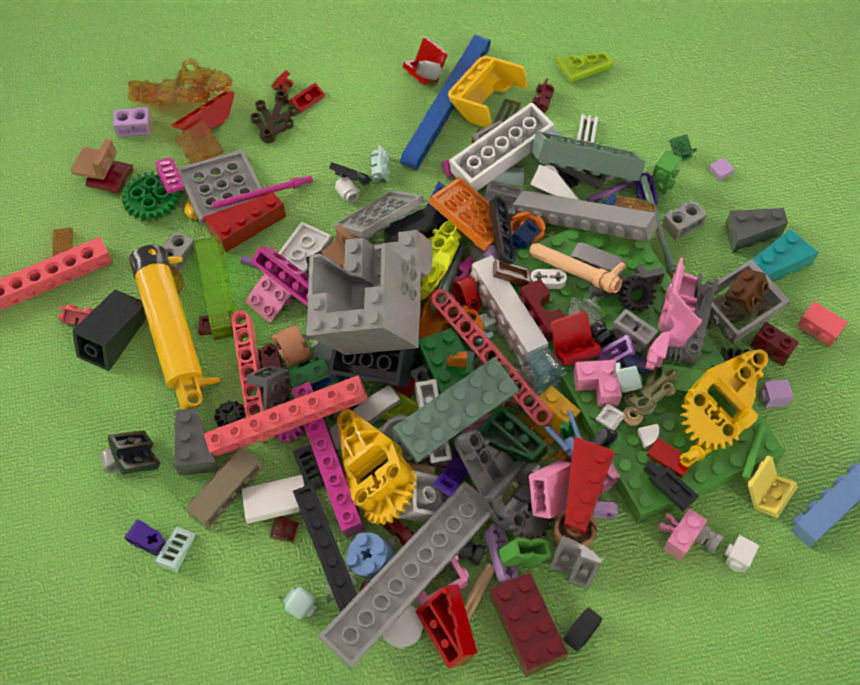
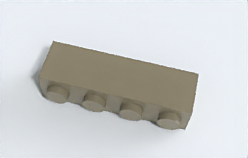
M242 447L234 452L224 467H220L215 477L202 487L200 494L189 501L186 508L189 516L209 530L242 493V488H246L263 469L260 460Z

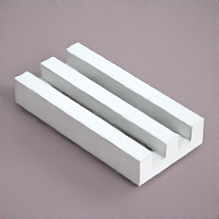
M584 114L581 115L578 140L581 139L583 123L587 122L584 141L588 139L590 123H594L591 141H587L594 143L598 117L595 116L594 119L590 115L588 117H585Z

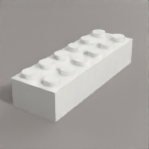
M531 102L449 160L451 172L456 178L461 177L474 190L478 191L531 153L536 130L554 134V123Z
M489 256L473 263L470 275L476 281L481 306H485L488 316L490 318L494 317L497 321V331L500 336L503 335L507 348L515 354L517 364L525 368L544 363L548 342L510 282L493 277L494 257Z

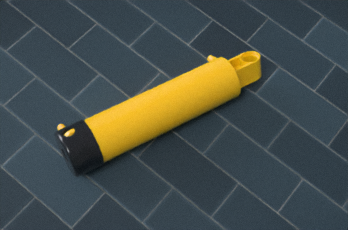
M145 245L137 248L130 254L129 263L137 283L164 380L169 389L176 391L181 410L195 408L197 410L202 402L200 387L219 383L220 377L203 378L171 272L170 264L182 262L183 258L181 256L168 257L166 250L162 246Z

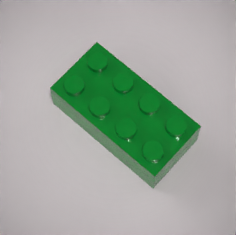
M454 327L421 338L418 342V353L430 380L436 379L439 395L474 371L468 356L466 368L446 366L448 356H455L458 352H465Z

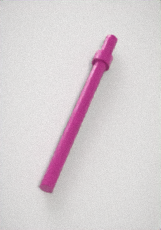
M311 175L302 178L295 177L288 182L212 202L213 209H218L289 188L296 189L303 184L313 182V178Z

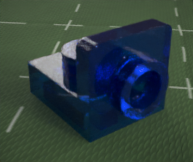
M527 219L512 235L514 246L517 249H527L528 245L542 230L531 220Z

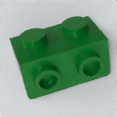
M319 357L309 360V364L305 366L297 365L290 368L289 377L292 387L295 388L307 382L313 384L330 377L324 358L319 359Z

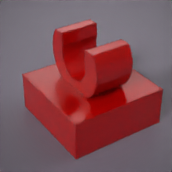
M285 70L271 87L275 91L280 87L281 90L286 92L288 88L285 84L289 87L293 85L292 80L287 79L290 73Z

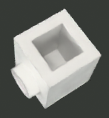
M739 535L734 544L730 543L724 555L728 556L725 564L729 565L736 572L745 573L750 567L759 545Z

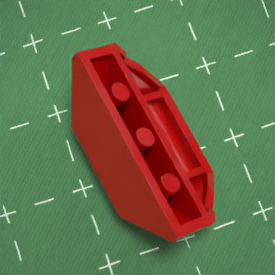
M230 90L223 91L202 106L172 123V127L203 136L209 134L212 128L223 125L225 120L229 118L235 95L234 92Z

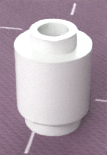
M342 177L337 180L335 189L342 199L348 203L355 202L359 198V191L348 177Z

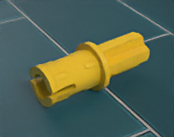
M704 442L700 446H692L688 452L680 456V459H683L681 463L689 467L696 461H702L705 455L712 451V445H710L709 449L704 448Z

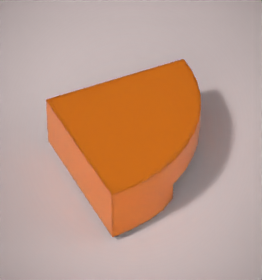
M458 352L455 356H448L446 366L466 368L467 352Z

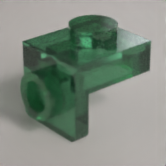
M687 134L669 140L673 154L682 158L683 161L692 158V154L697 152L696 148L692 149Z

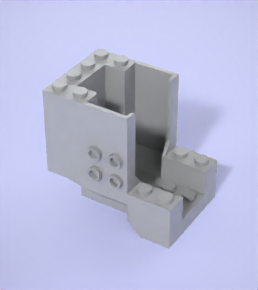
M418 230L399 232L398 242L372 245L364 238L345 240L344 268L322 254L310 255L307 336L345 355L418 348L421 276H427L432 269V242Z

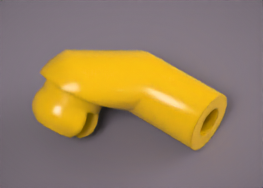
M188 198L184 213L188 218L197 220L198 218Z

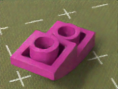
M469 256L465 261L460 262L457 268L458 276L454 278L452 283L470 275L472 271V257Z

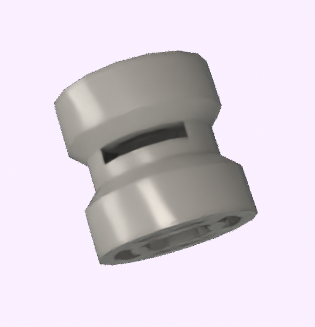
M705 524L694 542L706 546L707 550L713 553L724 536L713 532L711 527Z

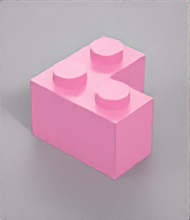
M616 360L576 362L573 371L575 391L596 390L598 408H604L607 403L613 407H618L622 394L616 374Z

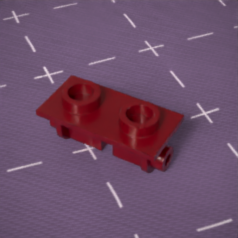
M548 78L543 83H539L536 88L537 95L532 101L542 113L548 111L551 102L549 100H551L554 92L553 85L547 84Z

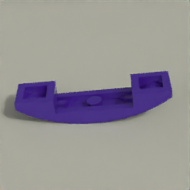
M458 451L433 484L449 497L453 495L468 473Z

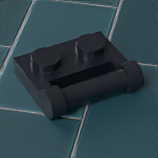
M333 162L330 164L329 169L334 170L335 175L348 177L352 181L358 180L364 185H368L371 182V177L367 174Z

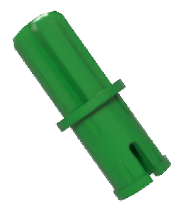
M561 422L560 436L565 441L569 437H576L571 423Z

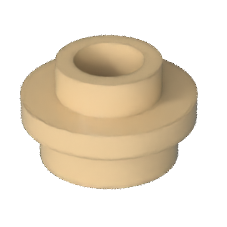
M629 406L623 411L625 414L623 420L627 425L636 426L642 422L643 415L637 413L635 406ZM630 413L635 414L636 417H631Z

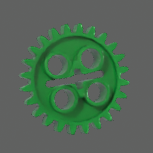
M154 171L150 175L147 172H144V176L138 174V179L131 178L133 183L127 182L128 188H123L124 193L121 194L123 206L129 215H133L135 219L140 217L141 221L147 218L149 222L152 218L158 221V216L165 218V213L170 215V209L175 210V204H179L178 199L181 198L180 191L167 194L158 173L155 175Z

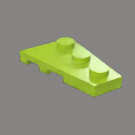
M606 52L586 53L585 56L579 57L570 55L569 58L555 56L554 60L570 83L612 68L614 65L613 60Z

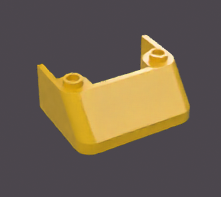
M483 56L449 90V100L469 123L486 128L492 125L489 107L482 105V103L494 90L506 92L512 85L527 89L525 68L519 64L490 56Z

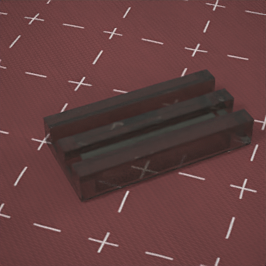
M505 98L494 123L501 119L507 104L510 105L502 122L508 119L514 105L515 108L511 116L516 114L520 109L521 103Z

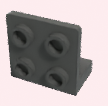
M269 365L247 375V383L254 384L257 388H264L263 411L290 401L289 369Z

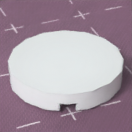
M412 605L384 633L383 638L390 646L399 649L416 644L421 638L423 625L415 613L417 609Z

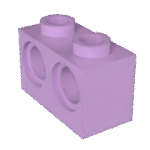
M148 107L114 110L113 127L117 137L152 134V117Z

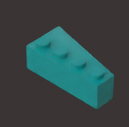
M790 229L752 260L773 281L775 279L779 280L791 272H797L804 266L812 265L819 252Z

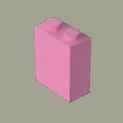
M556 461L529 475L533 516L551 519L566 509L571 462Z

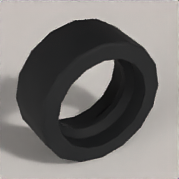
M587 608L577 618L563 640L575 651H579L597 630L603 618L591 608Z

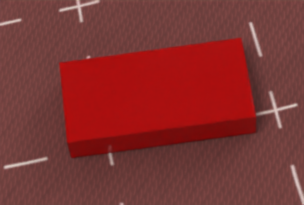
M657 438L647 452V457L665 468L668 467L680 478H683L690 466L686 467L681 463L683 459H680V456L683 453L660 438Z

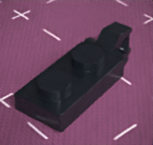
M652 460L644 466L643 470L650 476L648 479L682 512L699 497L696 492L668 467L665 468L662 465L658 467Z

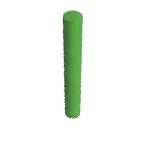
M757 424L741 477L743 480L749 481L766 428L764 424Z

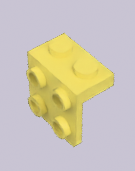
M767 456L764 461L760 462L757 472L748 481V488L755 510L778 518L797 489L796 482L777 476L773 457Z

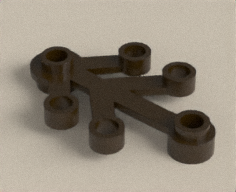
M284 90L276 92V103L272 114L266 108L264 100H258L255 103L256 109L268 121L267 127L261 121L259 113L251 114V121L259 128L260 139L266 144L274 142L278 133L294 127L293 119L290 117L298 115V107L296 105H290L288 111L280 114L282 106L286 105L289 101L288 94ZM283 121L282 125L275 127L277 123Z

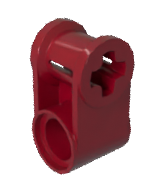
M273 344L263 346L261 349L262 368L269 365L282 368L278 348Z

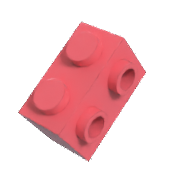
M814 301L804 313L797 326L816 337L820 342L831 347L848 322Z

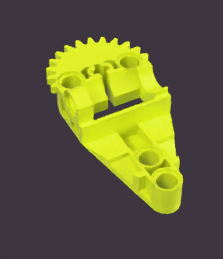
M450 221L444 222L439 230L434 229L432 232L435 236L428 238L432 242V269L427 276H421L420 300L426 299L445 275L462 239L461 231Z

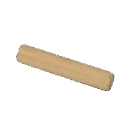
M489 563L485 564L464 604L468 620L471 619L495 573L494 566Z

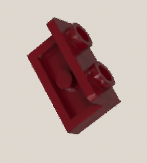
M765 322L756 333L750 346L755 350L765 351L773 362L784 366L799 342L770 323Z

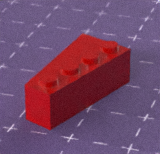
M575 436L565 528L585 536L614 459L615 451Z

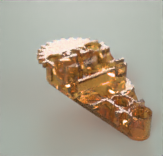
M188 59L185 62L183 61L182 70H179L175 80H163L160 84L149 82V80L129 81L128 100L152 105L170 103L175 105L177 100L206 103L214 91L220 93L221 90L226 91V89H230L232 79H230V76H227V73H222L223 71L199 67L196 60ZM186 65H193L195 71H189ZM186 84L190 85L189 88L183 89Z

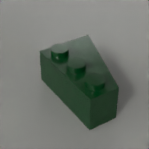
M501 405L476 430L482 435L484 440L488 439L490 441L488 443L490 447L503 451L509 457L519 461L525 460L526 463L535 462L537 464L548 452L547 444Z

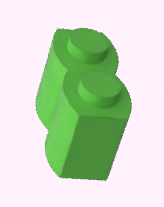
M516 538L499 549L501 562L507 567L521 565L530 568L551 556L548 541L541 538H535L531 541L526 538Z

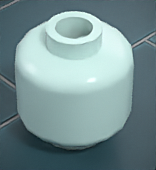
M303 587L292 588L283 601L285 603V611L298 620L303 619L305 615L309 618L316 609V606L313 605L315 596Z

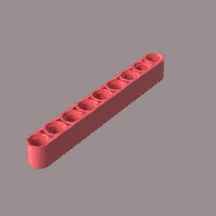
M438 289L434 291L431 297L433 304L484 364L489 361V354L495 352L496 359L501 366L508 367V375L514 383L517 381L521 382V389L513 397L531 419L541 426L551 425L554 421V414L455 298L445 290ZM442 295H445V296H446L445 302L442 303V304H440V303H439L440 297H441ZM458 309V315L452 318V311ZM470 323V330L464 333L463 328L465 324ZM482 337L483 344L477 347L476 340ZM533 396L535 402L533 406L528 407L526 400L528 397ZM543 411H546L548 414L545 422L539 420V415Z

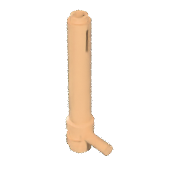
M539 243L532 244L529 253L532 257L589 281L597 288H603L604 291L609 293H617L621 288L622 279L618 275L626 268L623 262H620L609 272L602 268L597 269Z

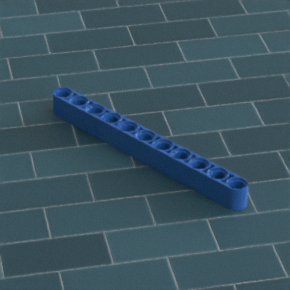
M478 35L473 36L403 151L400 164L416 170L420 167L455 108L449 100V90L479 58L486 56L491 45L490 39Z

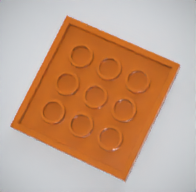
M461 177L445 186L428 200L429 204L469 237L478 248L485 251L495 242L489 202Z

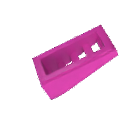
M172 157L155 162L156 171L167 194L185 189Z

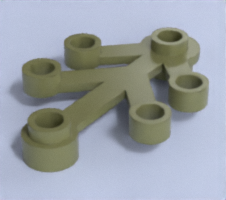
M654 366V369L650 370L647 375L646 386L642 384L643 388L630 391L624 396L626 404L629 406L635 405L639 415L651 414L656 408V403L661 398L671 396L676 392L673 383H671L678 378L674 369L667 370L655 382L656 374L661 370V367ZM660 387H662L660 391L653 395V393H655ZM635 391H638L639 393L643 394L644 396L641 397V398H638V397L635 395L634 392H635Z

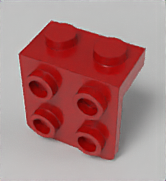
M428 37L422 39L416 58L404 61L402 68L409 75L414 76L422 85L437 83L439 77L437 80L420 77L417 74V66L419 61L426 60L439 63L443 69L447 52Z
M581 311L550 323L555 355L565 366L574 365L578 361L592 359L596 355L602 354L601 347L592 339L589 316L586 311Z

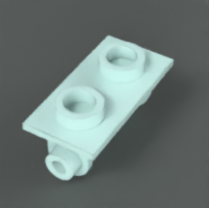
M378 145V150H374L371 153V165L373 166L371 168V176L375 182L383 178L388 182V174H390L388 167L389 155L380 145Z

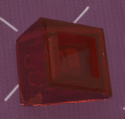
M283 516L275 518L269 538L293 543L299 522Z

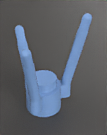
M568 410L567 413L576 437L582 439L572 412ZM551 426L546 427V431L562 446L572 459L574 438L569 437L564 441Z

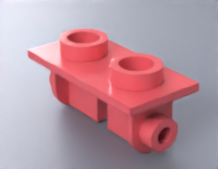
M66 304V307L58 306V308L63 309V312L59 314V320L62 323L76 325L77 318H79V324L94 309L84 308L82 311L77 310L78 306Z

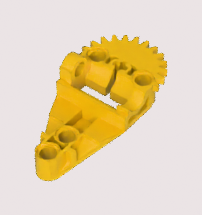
M760 349L748 351L708 369L687 391L688 393L684 397L685 405L681 406L687 412L681 413L680 416L687 418V420L682 422V425L689 426L685 433L692 432L690 440L698 438L696 445L700 446L704 442L705 449H709L710 445H712V449L717 450L719 444L721 449H725V442L732 446V439L739 440L738 435L757 420L759 415L752 409L757 395L755 393L757 379L763 377L761 370L768 363V355L765 351ZM754 355L757 357L756 363L753 360ZM741 369L744 371L743 378L740 375ZM711 385L736 409L737 413L732 418L722 407H717L718 403L708 394V389ZM695 396H698L699 398L698 405H696L694 402ZM724 425L727 427L726 435L723 433Z
M344 409L338 416V428L345 477L352 500L362 508L361 511L365 513L363 516L368 521L379 525V523L385 525L386 521L392 523L393 516L398 519L399 511L405 513L404 506L411 505L408 499L415 496L411 491L417 489V486L413 484L417 481V478L414 477L416 471L403 458V450L400 445L389 439L352 410ZM388 458L389 461L375 471L376 477L370 475L367 479H363L364 476Z

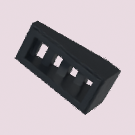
M311 444L294 450V458L305 485L312 483L314 489L324 486L325 483ZM314 461V463L303 467V464ZM317 469V471L306 475V472ZM320 476V479L309 483V479Z

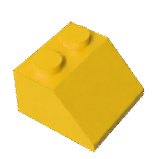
M552 385L539 396L553 412L554 421L549 426L559 435L561 433V422H570L568 410H571L575 422H578L581 411ZM543 411L539 415V420L545 422L548 414L546 411ZM527 413L522 418L529 427L535 423ZM536 424L532 429L542 439L550 435L545 429L548 426ZM550 435L546 442L552 446L556 440Z

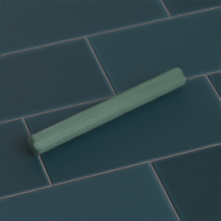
M459 244L450 266L440 280L436 290L442 289L448 292L465 251L463 244ZM442 295L440 297V304L444 302V299L446 297L445 295ZM431 301L430 309L438 312L439 310Z

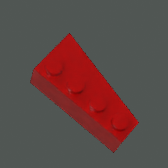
M273 192L203 216L207 230L224 251L228 252L285 218L286 214L284 204Z

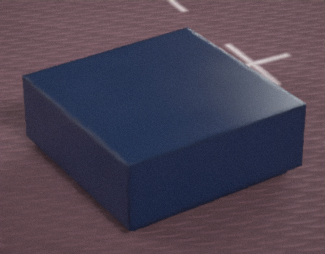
M626 355L623 359L628 367L636 366L640 374H649L651 370L645 368L646 361L642 356Z

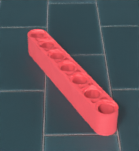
M239 310L232 316V327L246 417L253 415L256 409H260V412L263 411L264 388H257L254 384L247 383V375L260 370L261 365L254 322L245 311ZM246 319L243 324H240L242 320ZM245 337H249L247 341L242 342ZM252 354L250 359L245 360L247 355ZM257 390V394L250 397L251 393Z

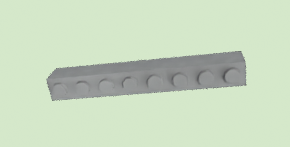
M524 190L513 203L516 214L530 212L531 215L540 216L544 223L649 242L657 229L656 214L653 212Z

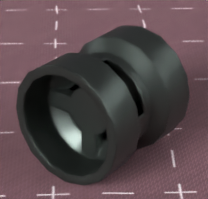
M469 540L460 550L459 559L463 561L469 560L472 564L479 566L485 546L482 544L475 545Z

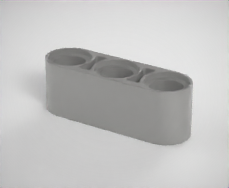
M582 242L576 244L570 257L609 272L620 262L627 266L624 259ZM624 270L618 275L619 277L622 276Z

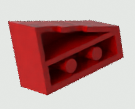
M459 584L444 586L415 611L448 669L462 666L478 654Z

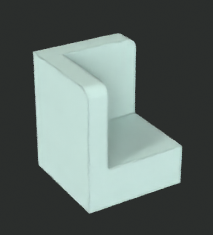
M620 362L616 363V374L622 393L643 388L642 377L638 373L636 366L622 369Z

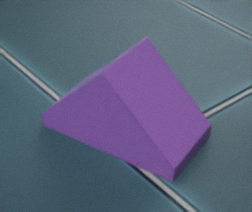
M627 334L601 349L602 354L597 355L599 361L616 360V363L620 362L621 367H627L623 361L626 355H635L630 335Z

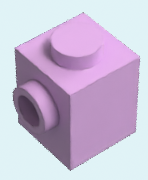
M771 379L763 384L761 390H759L760 401H763L765 408L782 407L790 404L793 394L788 380L777 381L776 379Z

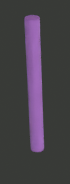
M624 181L587 197V201L596 202L635 185L636 181Z

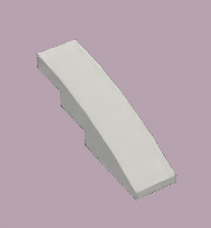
M388 385L352 411L372 425L382 418L384 412L401 402L398 395ZM337 423L330 429V433L338 450L341 448Z

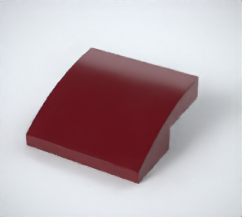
M113 161L104 180L87 177L85 186L118 194L126 186L125 179L133 172V165Z

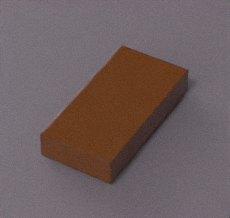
M494 260L493 277L522 286L531 283L530 269L501 260Z

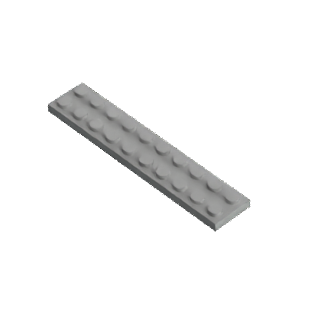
M464 482L318 636V639L351 670L490 519L492 515L480 494Z

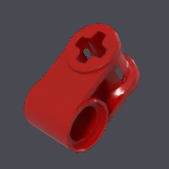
M468 275L454 281L451 287L455 300L461 306L466 305L469 310L478 312L481 308V300L475 279Z

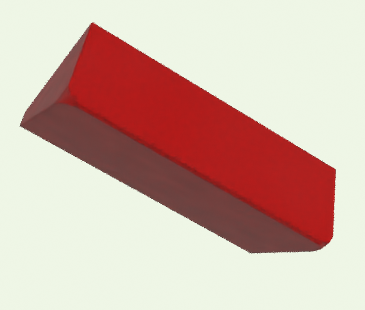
M315 82L291 98L288 104L296 105L300 114L326 95Z

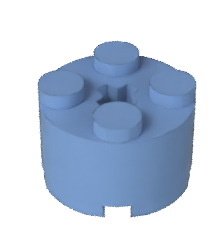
M359 533L349 545L345 561L354 573L371 581L395 556L394 548L388 541L374 533Z

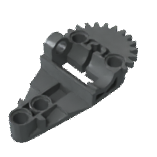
M478 431L457 434L454 440L455 447L481 498L501 530H514V536L526 538L530 541L535 538L542 539V536H546V530L551 529L548 522H553V519L533 516L529 475L542 469V467L535 462L526 463L525 460H512L503 451L490 447L488 445L490 441L488 439L484 440ZM516 478L519 486L511 493V498H507L503 503V495L501 494Z

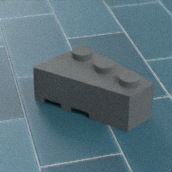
M784 208L730 211L725 225L732 253L746 246L747 248L751 247L754 243L765 242L781 236L788 224Z
M196 408L176 410L174 466L179 475L217 472L219 469L214 455L208 450L204 436L205 430Z

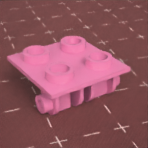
M264 273L244 303L269 323H272L282 307L286 304L290 305L293 299L291 293Z

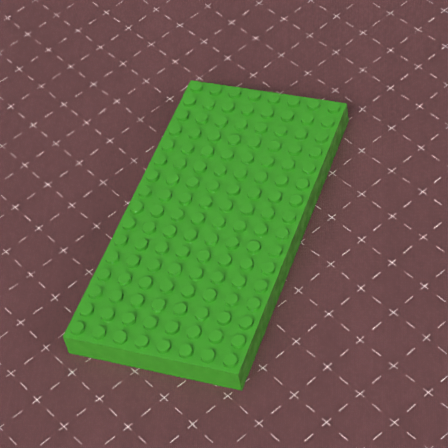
M572 228L533 243H539L569 257L577 243L588 244L624 259L627 266L621 277L635 274L636 266L644 265L647 271L663 267L649 244L645 241ZM532 244L515 250L516 261L513 264L530 269V277L531 273L536 269L561 270L532 257L529 253ZM665 269L662 284L654 285L653 287L656 289V293H653L656 298L651 300L654 302L653 305L649 304V309H643L644 311L634 312L627 309L658 330L656 339L661 333H664L658 328V321L668 286L672 283V279ZM564 271L567 276L565 286L561 289H548L550 292L549 304L542 306V308L547 311H555L560 308L565 316L586 311L589 316L590 327L595 322L603 320L607 325L606 328L612 331L614 321L627 309L619 301L618 298L620 296L614 295L590 301L588 292L590 285L593 283ZM510 282L517 295L520 296V289L523 286ZM643 290L631 291V299L633 301L641 299ZM707 332L705 333L702 351L696 363L691 365L704 370V373L708 369L725 362V359ZM615 337L608 345L617 341L618 338ZM551 340L548 342L545 362L553 370L554 378L564 396L581 411L578 421L589 440L595 439L596 432L606 428L596 421V417L603 410V408H598L596 390L575 391L573 377L575 364L565 366L556 357L554 343ZM648 350L643 356L635 351L634 356H642L645 360L647 359ZM596 355V356H595L594 358H592V359H584V360H581V361H578V362L599 361V360H598V357H597V355ZM664 358L662 364L668 363L667 359ZM676 358V364H678L680 367H687L682 363V361L678 363ZM661 370L656 374L655 382L660 378ZM641 374L642 384L646 386L648 374ZM711 385L708 389V394L718 403L717 407H722L732 418L737 413L736 409ZM621 390L622 397L619 406L615 407L621 412L629 407L624 400V396L630 391L622 393ZM635 391V392H634L635 395H636L638 398H641V397L644 396L643 394L639 393L638 391ZM664 396L656 403V408L651 414L643 415V420L639 425L629 426L622 420L615 429L618 432V437L609 448L615 451L612 464L621 476L616 478L618 482L615 486L637 524L676 507L674 503L648 479L650 476L643 470L644 466L652 460L646 456L651 447L644 449L637 432L638 428L658 424L659 435L657 438H660L683 454L688 452L692 446L697 444L698 438L690 440L692 432L685 433L689 426L682 425V422L687 420L686 417L680 416L681 413L687 412V410L681 407L685 405V396ZM694 398L696 405L699 404V398ZM754 403L752 409L759 416L754 424L744 429L738 435L739 440L732 439V446L725 442V449H721L718 444L717 450L712 449L710 453L705 455L702 461L693 463L684 477L680 478L698 496L742 477L757 424H764L766 428L752 473L758 470L760 462L764 461L767 456L773 457V461L776 463L785 453V450ZM630 413L631 417H636L635 414ZM724 425L723 433L726 435L727 427ZM652 460L658 467L661 466L660 464Z

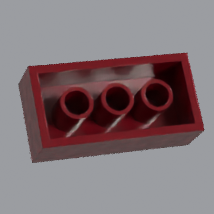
M530 572L490 588V599L525 677L566 660L568 655L567 649Z

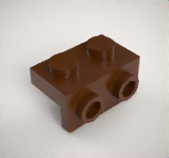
M744 268L726 292V300L743 304L745 311L750 313L769 288L766 274Z

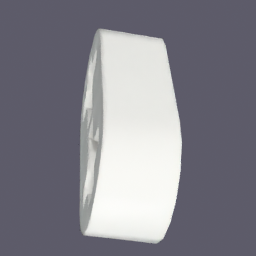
M536 269L531 273L530 277L531 283L537 281V277H540L547 289H561L565 286L567 279L564 271L556 269Z

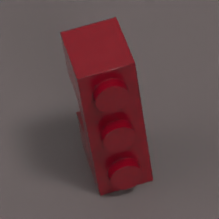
M539 279L521 287L519 298L547 342L553 340L550 323L566 316L560 308L555 311H547L542 308V306L549 304L550 292L543 281Z

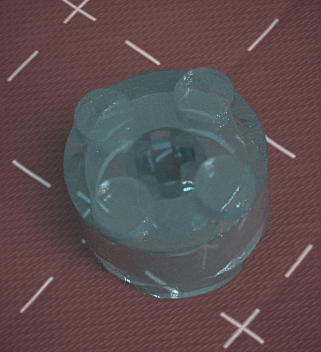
M549 348L540 350L532 355L534 359L531 362L526 360L519 370L522 377L537 395L541 394L551 385L554 388L561 383L560 377L567 372L565 366Z

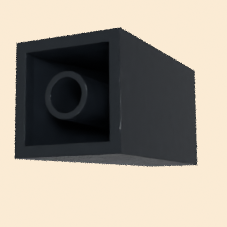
M116 289L110 293L72 330L76 356L104 370L110 371L146 320L142 300Z

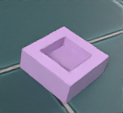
M725 158L709 166V170L719 181L732 175L735 170Z

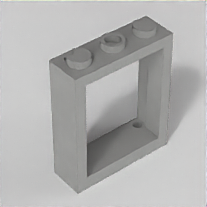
M752 259L719 279L715 295L732 285L744 268L763 272L762 269ZM767 275L769 288L762 296L773 308L740 330H737L712 302L709 320L720 329L724 338L732 344L784 311L790 300Z

